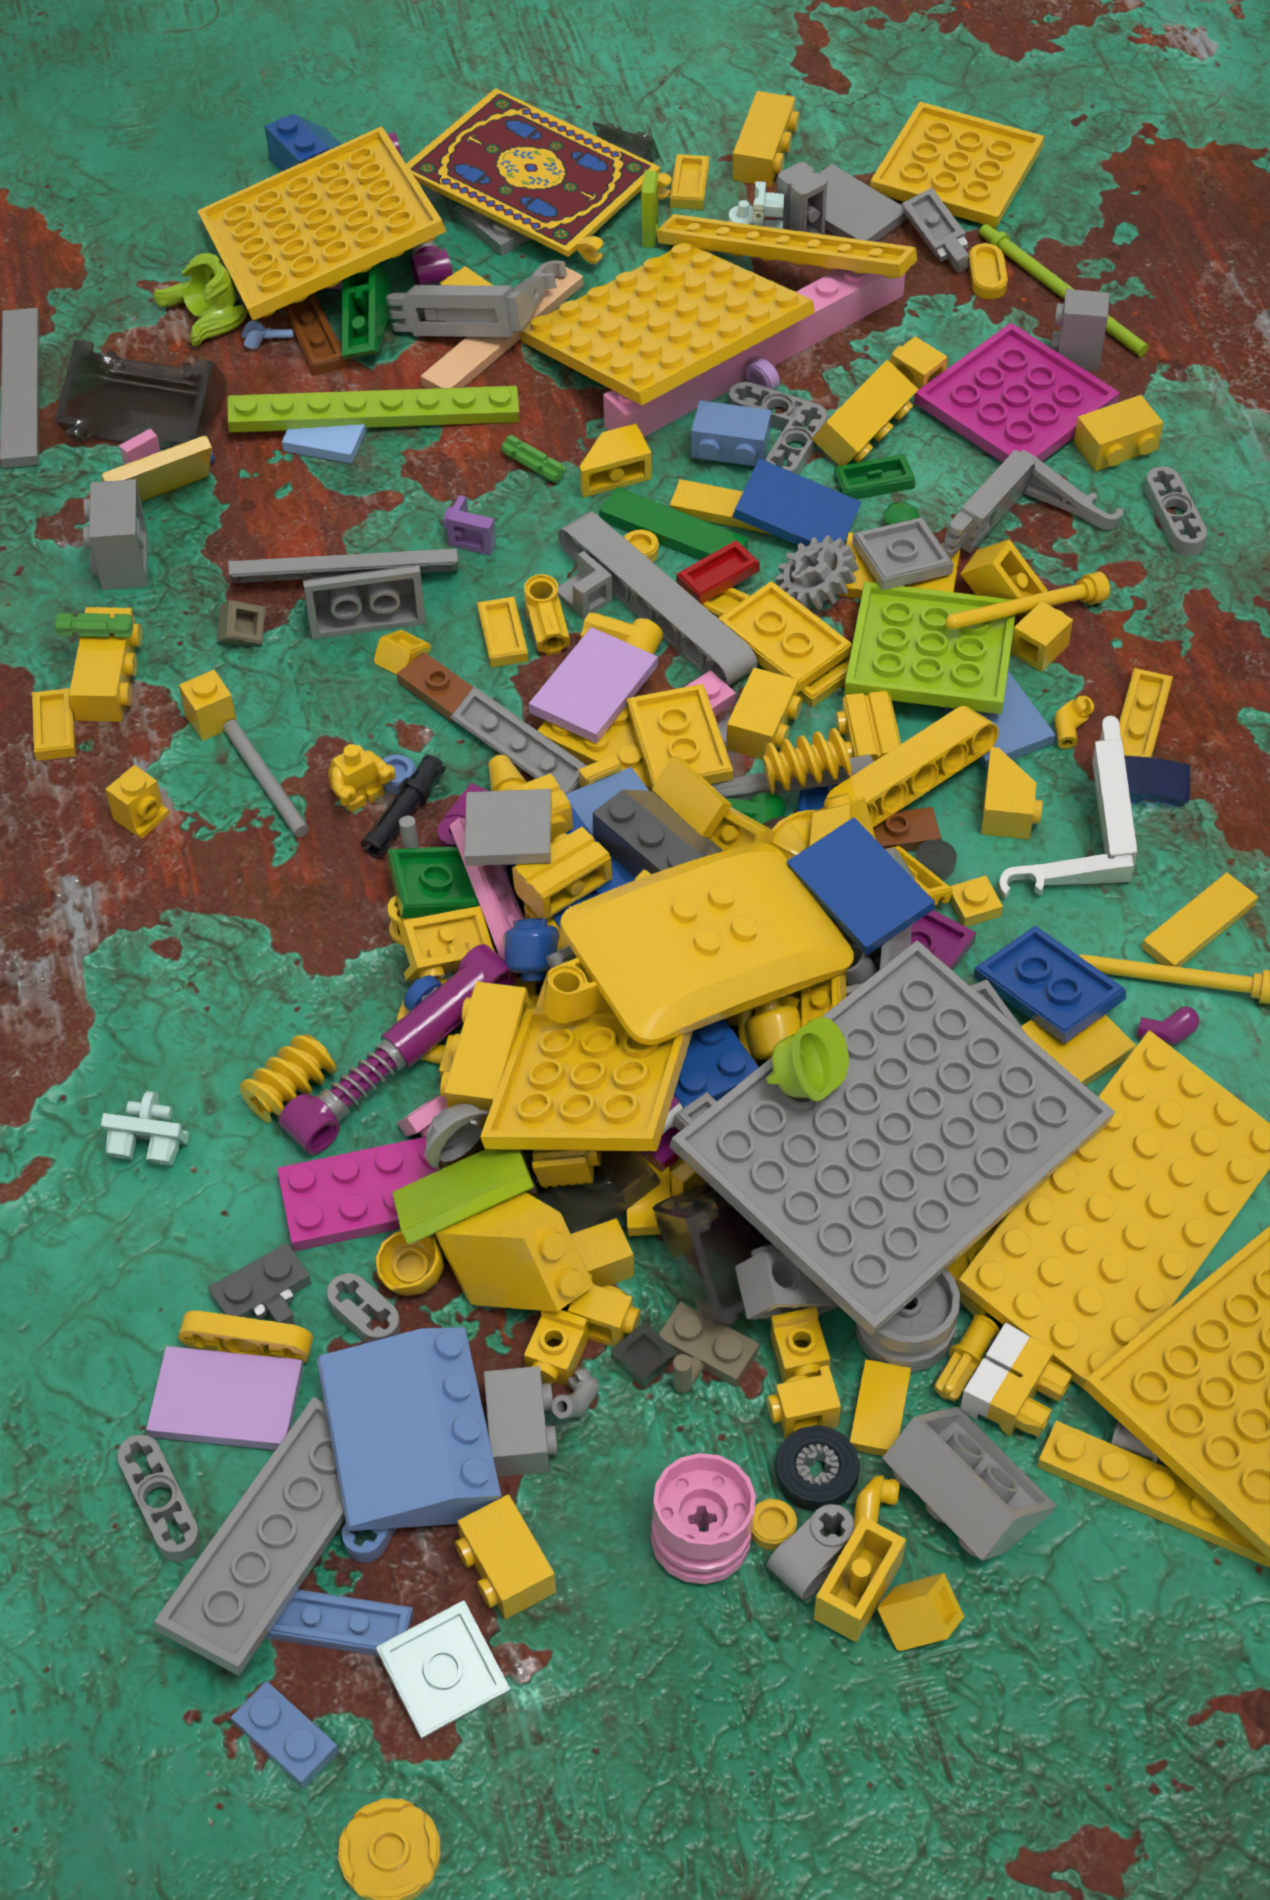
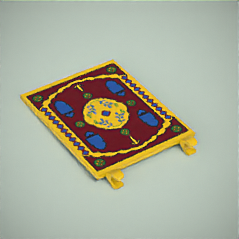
M496 88L406 163L418 183L567 257L577 250L587 262L592 264L597 263L602 258V253L597 251L603 247V241L592 235L642 190L645 170H654L658 173L659 200H664L671 193L669 189L664 187L671 184L672 178L668 174L660 173L659 166Z

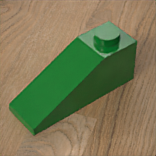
M379 263L373 265L366 272L356 273L342 280V357L344 360L378 353L391 307L387 304L386 296L391 294V281Z

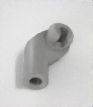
M584 1368L578 1369L574 1372L576 1374L575 1377L568 1378V1387L574 1392L569 1395H558L554 1398L551 1407L556 1417L561 1419L578 1418L585 1414L600 1389L597 1377H592L589 1370Z

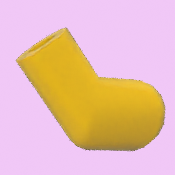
M1078 696L1056 712L1054 721L1058 746L1060 748L1071 749L1078 744L1076 729L1086 722L1089 715L1094 711V703L1089 697Z
M884 1475L874 1476L861 1490L856 1499L853 1521L854 1530L862 1516L878 1524L881 1503L894 1505L898 1502L900 1483L896 1479H884Z

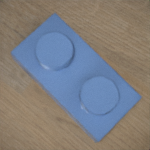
M268 1681L231 1716L233 1724L303 1789L339 1752L337 1744Z

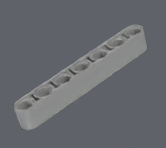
M589 511L558 531L560 545L569 557L577 563V554L584 551L612 575V594L639 618L648 619L656 623L663 631V639L703 674L711 670L730 686L752 672L754 667L757 668L758 664L755 653L744 640L597 514Z

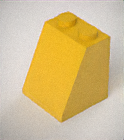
M527 1192L435 1233L462 1291L471 1305L558 1312L594 1286L562 1214Z

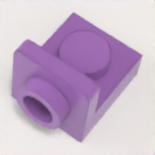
M459 495L453 507L447 508L443 520V527L448 532L449 546L491 556L496 546L494 519L468 513L467 497Z

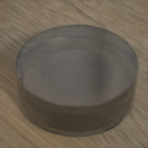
M928 840L917 848L915 859L941 880H944L955 871L957 854L953 846L945 841Z

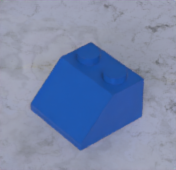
M295 114L282 117L265 126L269 159L281 171H285L341 145L324 127Z

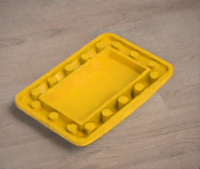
M762 842L698 858L604 892L565 910L561 916L559 927L562 936L592 981H595L598 990L626 1032L635 1041L646 1045L662 1043L839 976L849 970L854 960L851 946L819 902L788 867V860L777 847Z

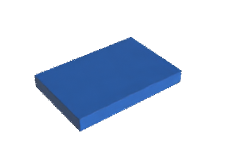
M759 458L732 517L796 545L802 543L807 547L810 545L813 537H816L820 543L827 535L831 536L833 542L839 538L844 542L861 505V501Z
M855 817L787 861L788 867L819 902L822 908L866 955L934 910L935 901Z
M1033 926L974 968L976 980L979 982L988 980L1002 999L1064 1044L1126 999V989L1037 926Z

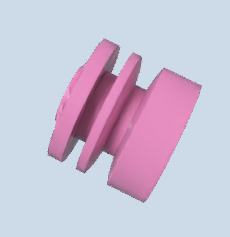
M698 1453L679 1458L666 1467L655 1484L650 1542L656 1559L669 1574L685 1582L709 1584L725 1580L742 1566L750 1549L756 1494L750 1478L736 1463L720 1455ZM699 1528H704V1532L699 1531Z

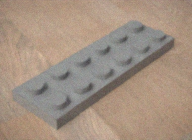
M314 1397L154 1620L155 1631L238 1676L345 1521L324 1402Z

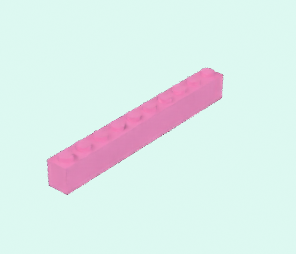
M838 269L796 291L813 300L814 314L654 400L640 405L614 390L603 395L604 427L609 431L636 423L643 437L697 409L700 400L710 402L730 391L734 384L746 382L745 369L756 358H764L773 366H776L903 297L905 274L901 278L890 279L883 275L870 273L856 274L853 271Z

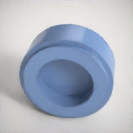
M390 755L382 759L386 764L394 767L396 779L385 785L382 784L386 793L397 794L399 792L398 786L402 780L409 778L416 769L414 762L404 755Z

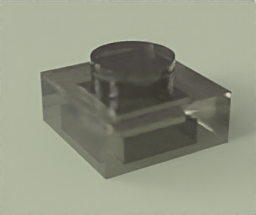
M645 1321L611 1349V1359L642 1388L668 1368L676 1357V1351Z

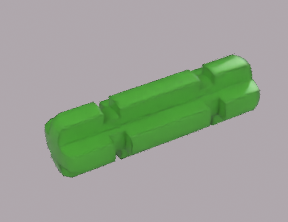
M513 435L507 436L505 442L501 445V451L507 456L517 460L539 475L546 477V479L553 483H559L566 473L565 466L560 462L548 457Z
M60 612L56 615L55 628L56 633L60 636H74V632H77L80 637H110L111 633H115V637L129 638L133 632L132 617L128 614H115L114 618H110V614L78 613V617H74V613Z

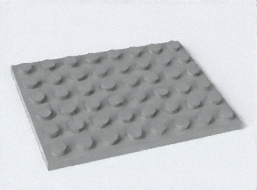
M918 940L823 1016L831 1019L840 1028L846 1040L849 1053L847 1075L837 1089L818 1102L809 1098L789 1097L785 1095L778 1084H767L765 1078L773 1071L772 1058H770L672 1138L670 1148L870 1336L875 1334L1102 1130L1115 1114L1113 1109Z

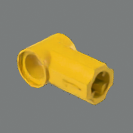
M537 574L531 576L524 585L525 615L530 621L537 651L544 652L547 655L559 654L565 647L570 646V637L558 597V583L549 575Z
M595 612L588 613L580 634L581 640L587 631L593 627L653 655L656 653L664 637L661 628L648 619H636L630 624Z

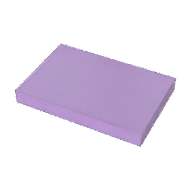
M591 627L529 702V713L597 744L627 706V698L634 697L658 667V656Z
M166 1346L146 1428L147 1434L152 1438L276 1450L292 1427L304 1369L303 1362L299 1359Z

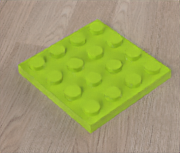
M864 582L844 694L864 693V695H868L869 692L887 691L892 701L955 709L967 706L974 711L982 713L1002 714L1015 615L955 630L949 629L945 621L949 615L1012 599L906 586L882 590L878 583Z

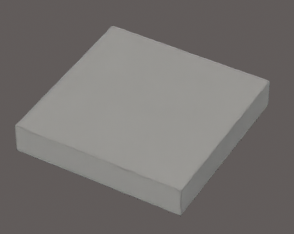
M922 517L853 534V546L882 590L949 575L953 572L954 563Z
M551 789L467 792L465 865L551 863Z

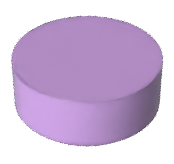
M756 358L745 369L746 379L750 383L773 390L777 389L780 385L778 372L764 358Z

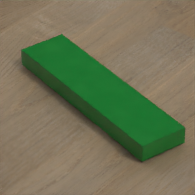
M620 487L614 490L599 510V517L607 523L630 532L634 530L649 531L658 538L660 544L701 560L735 540L745 549L748 548V538Z

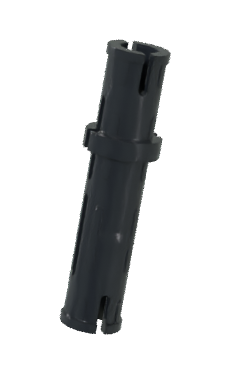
M425 755L409 778L402 780L398 786L399 792L396 794V797L361 841V847H365L363 850L374 858H382L390 844L400 833L399 820L404 816H412L419 806H423L430 797L429 792L446 771V767L441 766L443 762L433 755Z

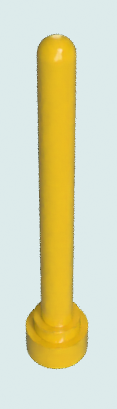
M1094 572L1083 575L1076 585L951 614L946 618L945 623L949 629L955 630L1030 612L1041 601L1050 606L1076 600L1092 605L1104 602L1109 598L1110 585L1105 574Z
M1084 954L1078 955L1107 975L1250 993V998L1258 999V1003L1270 1005V970H1263L1262 974L1253 973V977Z

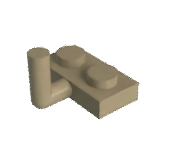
M682 1302L678 1304L657 1336V1346L676 1355L673 1360V1386L679 1393L688 1392L702 1370L737 1388L760 1349L758 1342Z

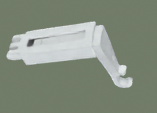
M1107 716L1104 718L1100 741H1095L1092 761L1105 854L1046 864L1010 867L1001 874L999 883L1000 894L1005 900L1010 895L1008 884L1014 880L1030 879L1036 884L1034 892L1040 897L1043 893L1044 885L1101 884L1131 881L1137 858V845L1119 721L1116 717Z

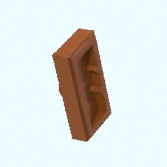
M425 652L397 673V681L400 685L452 722H454L451 718L452 714L473 689L472 685Z
M933 807L898 811L873 827L875 838L884 849L900 846L907 852L941 847L942 838Z

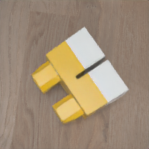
M1005 1323L986 1353V1357L983 1358L964 1389L960 1409L966 1415L976 1420L979 1415H982L998 1423L1001 1430L1010 1437L1015 1428L1040 1437L1050 1419L1052 1409L1033 1400V1398L1039 1391L1060 1402L1069 1388L1072 1374L1052 1362L1053 1349Z

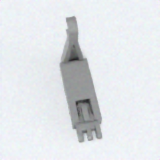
M556 260L541 264L529 278L514 288L512 286L414 285L407 293H391L386 296L387 304L395 306L389 309L390 318L398 319L391 323L394 332H413L414 336L511 337L515 331H522L527 325L545 290L557 288L555 276L563 277L567 275L565 262Z
M1014 450L950 522L949 531L946 533L942 547L949 557H953L961 548L971 553L1023 493L1074 513L1104 530H1112L1118 526L1123 515V508L1116 509L1114 514L1102 511L1094 506L1097 500L1096 493L1086 496L1034 455L1025 450L1021 452Z

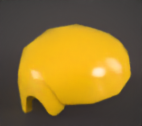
M401 1231L395 1232L381 1243L375 1258L377 1275L381 1282L389 1290L402 1296L424 1294L437 1284L444 1270L443 1251L436 1237L432 1235L413 1244H408Z

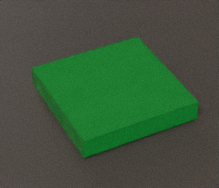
M458 847L388 849L386 860L401 918H419L480 906Z

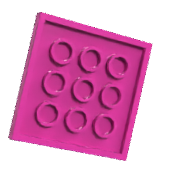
M1009 323L915 393L914 403L1002 463L1014 450L1019 452L1025 450L1043 461L1074 438L1078 416L1118 403L1120 392L1013 323Z

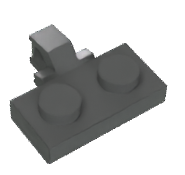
M285 1243L210 1285L208 1289L222 1314L245 1318L256 1316L259 1320L268 1316L272 1322L296 1325L293 1320L294 1314L288 1303L294 1300L293 1294L311 1285L310 1275L289 1244Z

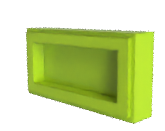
M645 170L641 191L642 247L654 248L656 246V230L659 227L658 173L654 170Z

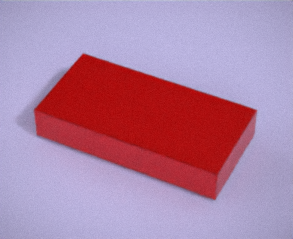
M735 540L677 573L676 583L699 603L703 604L759 572L760 562Z

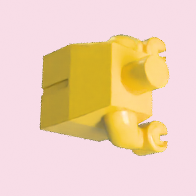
M355 744L347 745L343 750V754L333 758L328 770L330 788L338 796L341 804L346 806L351 813L365 806L367 800L371 803L384 796L385 790L382 784L385 785L396 779L395 769L392 765L386 764L372 751H364L360 745L357 746Z

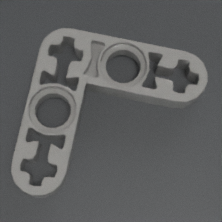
M750 382L734 384L729 391V404L767 410L773 407H781L787 410L782 414L772 413L771 428L780 430L782 433L768 453L765 461L799 475L818 446L811 438L827 421L828 414L826 409L819 404ZM805 423H810L808 429L805 428ZM791 441H800L805 446L792 448L787 444ZM784 459L788 461V466H783Z

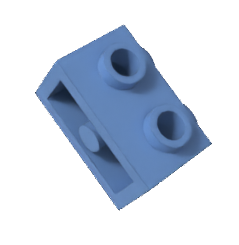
M700 400L691 430V458L756 466L759 458L763 460L766 458L771 438L772 410Z

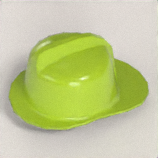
M822 1016L812 1019L795 1034L779 1041L773 1049V1071L765 1078L767 1084H778L785 1095L792 1098H809L815 1102L823 1100L842 1084L849 1067L847 1044L840 1028L831 1019Z

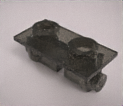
M593 122L592 125L597 137L653 163L654 158H660L656 143L648 134L643 132H636L635 134L627 132L612 123L603 125Z

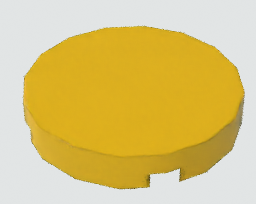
M380 1799L363 1806L353 1815L354 1818L349 1822L347 1828H344L339 1838L338 1860L347 1885L364 1900H412L417 1898L433 1882L440 1866L441 1841L434 1821L426 1812L424 1813L420 1808L415 1807L413 1803L404 1799Z

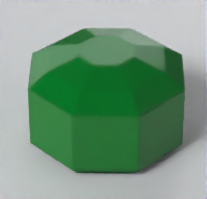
M907 502L891 503L883 511V526L920 518L918 509Z

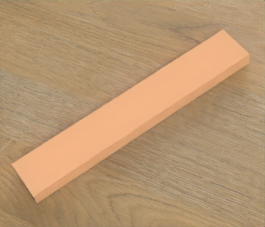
M567 267L566 276H555L557 288L545 290L527 325L535 317L553 312L584 285L583 276ZM515 331L511 337H466L420 376L421 385L427 389L465 387L521 339L520 331Z

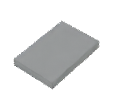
M831 164L819 173L828 180L825 229L835 236L877 242L908 219L902 210V205L835 165Z

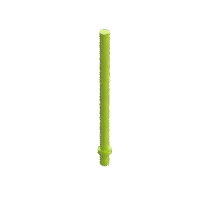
M984 224L980 228L979 235L990 244L999 247L1003 254L1061 298L1065 299L1066 289H1073L1011 242L1010 236L1004 231L998 232L989 224ZM1108 315L1106 332L1139 357H1142L1148 351L1149 345Z

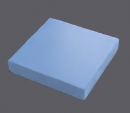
M365 424L288 429L282 440V447L285 452L352 464L368 428H365Z

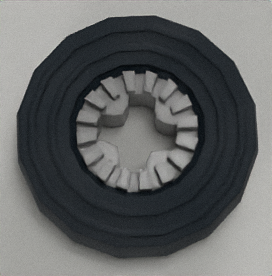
M814 1425L800 1428L786 1437L777 1451L774 1472L778 1487L788 1501L801 1509L816 1511L824 1505H841L848 1500L858 1483L860 1463L855 1447L845 1435L830 1427ZM817 1460L824 1462V1470L827 1473L821 1472L813 1478L808 1466H814Z

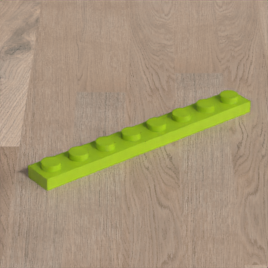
M517 386L228 396L229 432L284 431L288 429L365 424V428L519 422Z

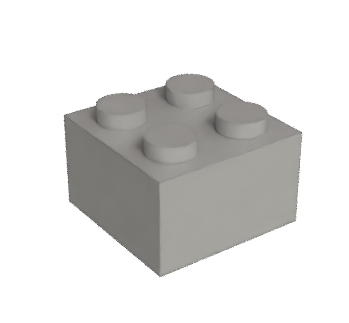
M136 479L91 482L90 498L84 499V514L86 521L89 522V526H83V539L85 548L92 549L93 552L90 553L92 575L99 576L102 590L147 587L148 532Z

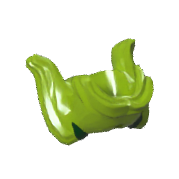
M211 253L195 256L190 260L186 268L181 271L183 277L191 276L189 280L165 289L154 290L153 300L159 307H173L185 303L191 313L199 319L191 329L189 338L192 346H199L207 338L230 332L239 327L247 316L246 309L236 297L235 286L229 276V271L221 265L219 258Z

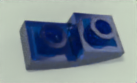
M1124 756L1130 801L1132 803L1138 804L1147 798L1182 807L1189 802V764L1151 757Z

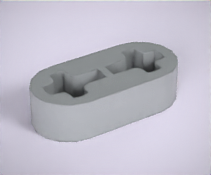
M346 1273L335 1277L330 1282L327 1289L330 1310L365 1343L400 1334L401 1326L398 1311L362 1277ZM345 1292L351 1295L356 1292L359 1306L350 1299H344L341 1302L340 1294ZM369 1315L378 1322H383L387 1319L388 1328L384 1330L378 1326L372 1330Z

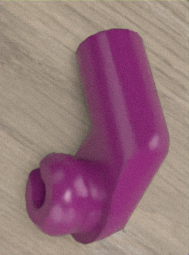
M1188 1006L1179 1008L1164 1021L1141 1017L1136 1037L1143 1038L1150 1030L1168 1045H1177L1197 1030L1200 1019L1197 1012Z

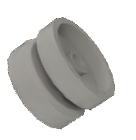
M947 1269L942 1272L872 1336L855 1322V1333L860 1348L872 1361L911 1368V1373L929 1369L945 1358L954 1342L960 1303V1292L952 1274Z

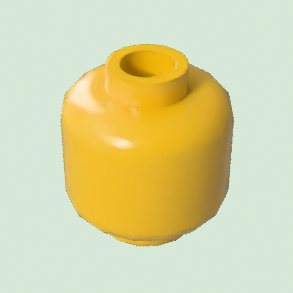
M779 999L755 1007L756 1015L750 1017L745 1023L753 1055L758 1060L768 1061L772 1058L775 1045L779 1041L795 1034L801 1028V1016L798 1009L791 1005L781 1006Z

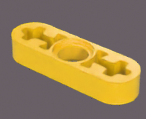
M205 1311L186 1312L178 1334L180 1342L193 1349L299 1359L303 1363L308 1361L314 1339L311 1332L297 1325Z

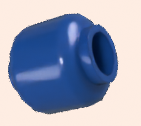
M546 918L514 920L513 927L506 930L503 936L505 964L508 969L514 973H521V981L545 980L546 971L551 969L546 956L557 951L558 929L552 925H547Z

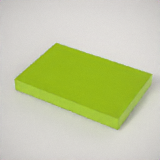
M485 1149L392 1193L401 1232L407 1243L413 1244L533 1189L534 1185L522 1150Z

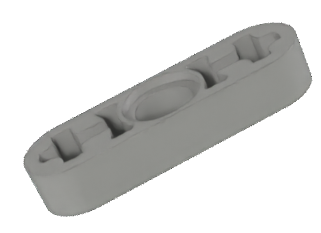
M1160 466L1151 469L1146 479L1145 495L1172 549L1184 556L1199 554L1204 549L1207 528L1180 475L1169 467ZM1169 507H1178L1184 510L1185 513L1181 515H1174L1169 513L1166 509ZM1185 527H1186L1185 532H1186L1187 535H1183V531H1184V528H1185Z
M135 1435L126 1439L118 1450V1462L160 1553L166 1559L174 1562H181L191 1558L200 1547L201 1535L158 1443L147 1435ZM138 1452H142L147 1457V1462L152 1474L145 1478L138 1463L134 1460L133 1455ZM164 1487L172 1492L171 1500L163 1507L153 1508L146 1504L148 1494L156 1488ZM173 1517L185 1538V1542L179 1545L171 1538L166 1521Z

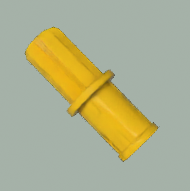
M980 1314L974 1315L970 1326L960 1342L954 1344L949 1349L950 1359L934 1384V1389L942 1399L958 1400L972 1375L982 1362L983 1356L1000 1330L998 1325L990 1318Z

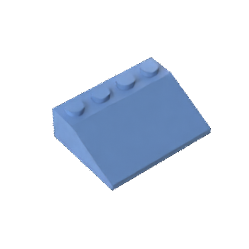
M465 1327L417 1329L318 1357L317 1363L347 1531L458 1524L457 1521L500 1499L501 1491Z

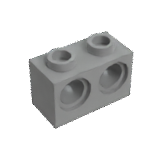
M774 1245L763 1246L751 1251V1258L735 1266L747 1319H771L773 1315L816 1307L818 1316L838 1307L826 1293Z

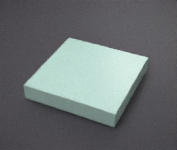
M465 1601L450 1607L376 1647V1652L421 1740L510 1691V1687Z

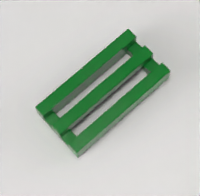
M905 454L834 467V479L838 481L839 491L856 500L915 488V477Z

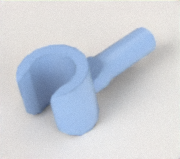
M250 321L246 324L241 337L246 338L244 341L246 347L258 349L263 338H293V330L265 328L259 322Z

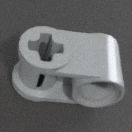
M829 1504L822 1506L793 1535L778 1546L768 1560L767 1567L803 1601L807 1600L823 1585L853 1534L854 1522L852 1515L840 1505ZM838 1529L841 1530L840 1537H838L836 1534H833ZM825 1530L832 1533L827 1538L824 1536Z

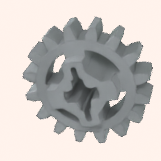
M827 535L819 543L816 537H813L809 546L805 547L804 544L800 543L795 554L789 552L786 554L789 561L788 563L778 565L781 574L776 576L775 580L781 589L807 609L814 604L817 610H821L823 602L828 600L831 604L836 603L835 596L838 593L845 595L848 593L845 585L855 583L856 578L853 573L859 570V567L855 562L856 557L849 545H845L841 538L833 542L831 536Z

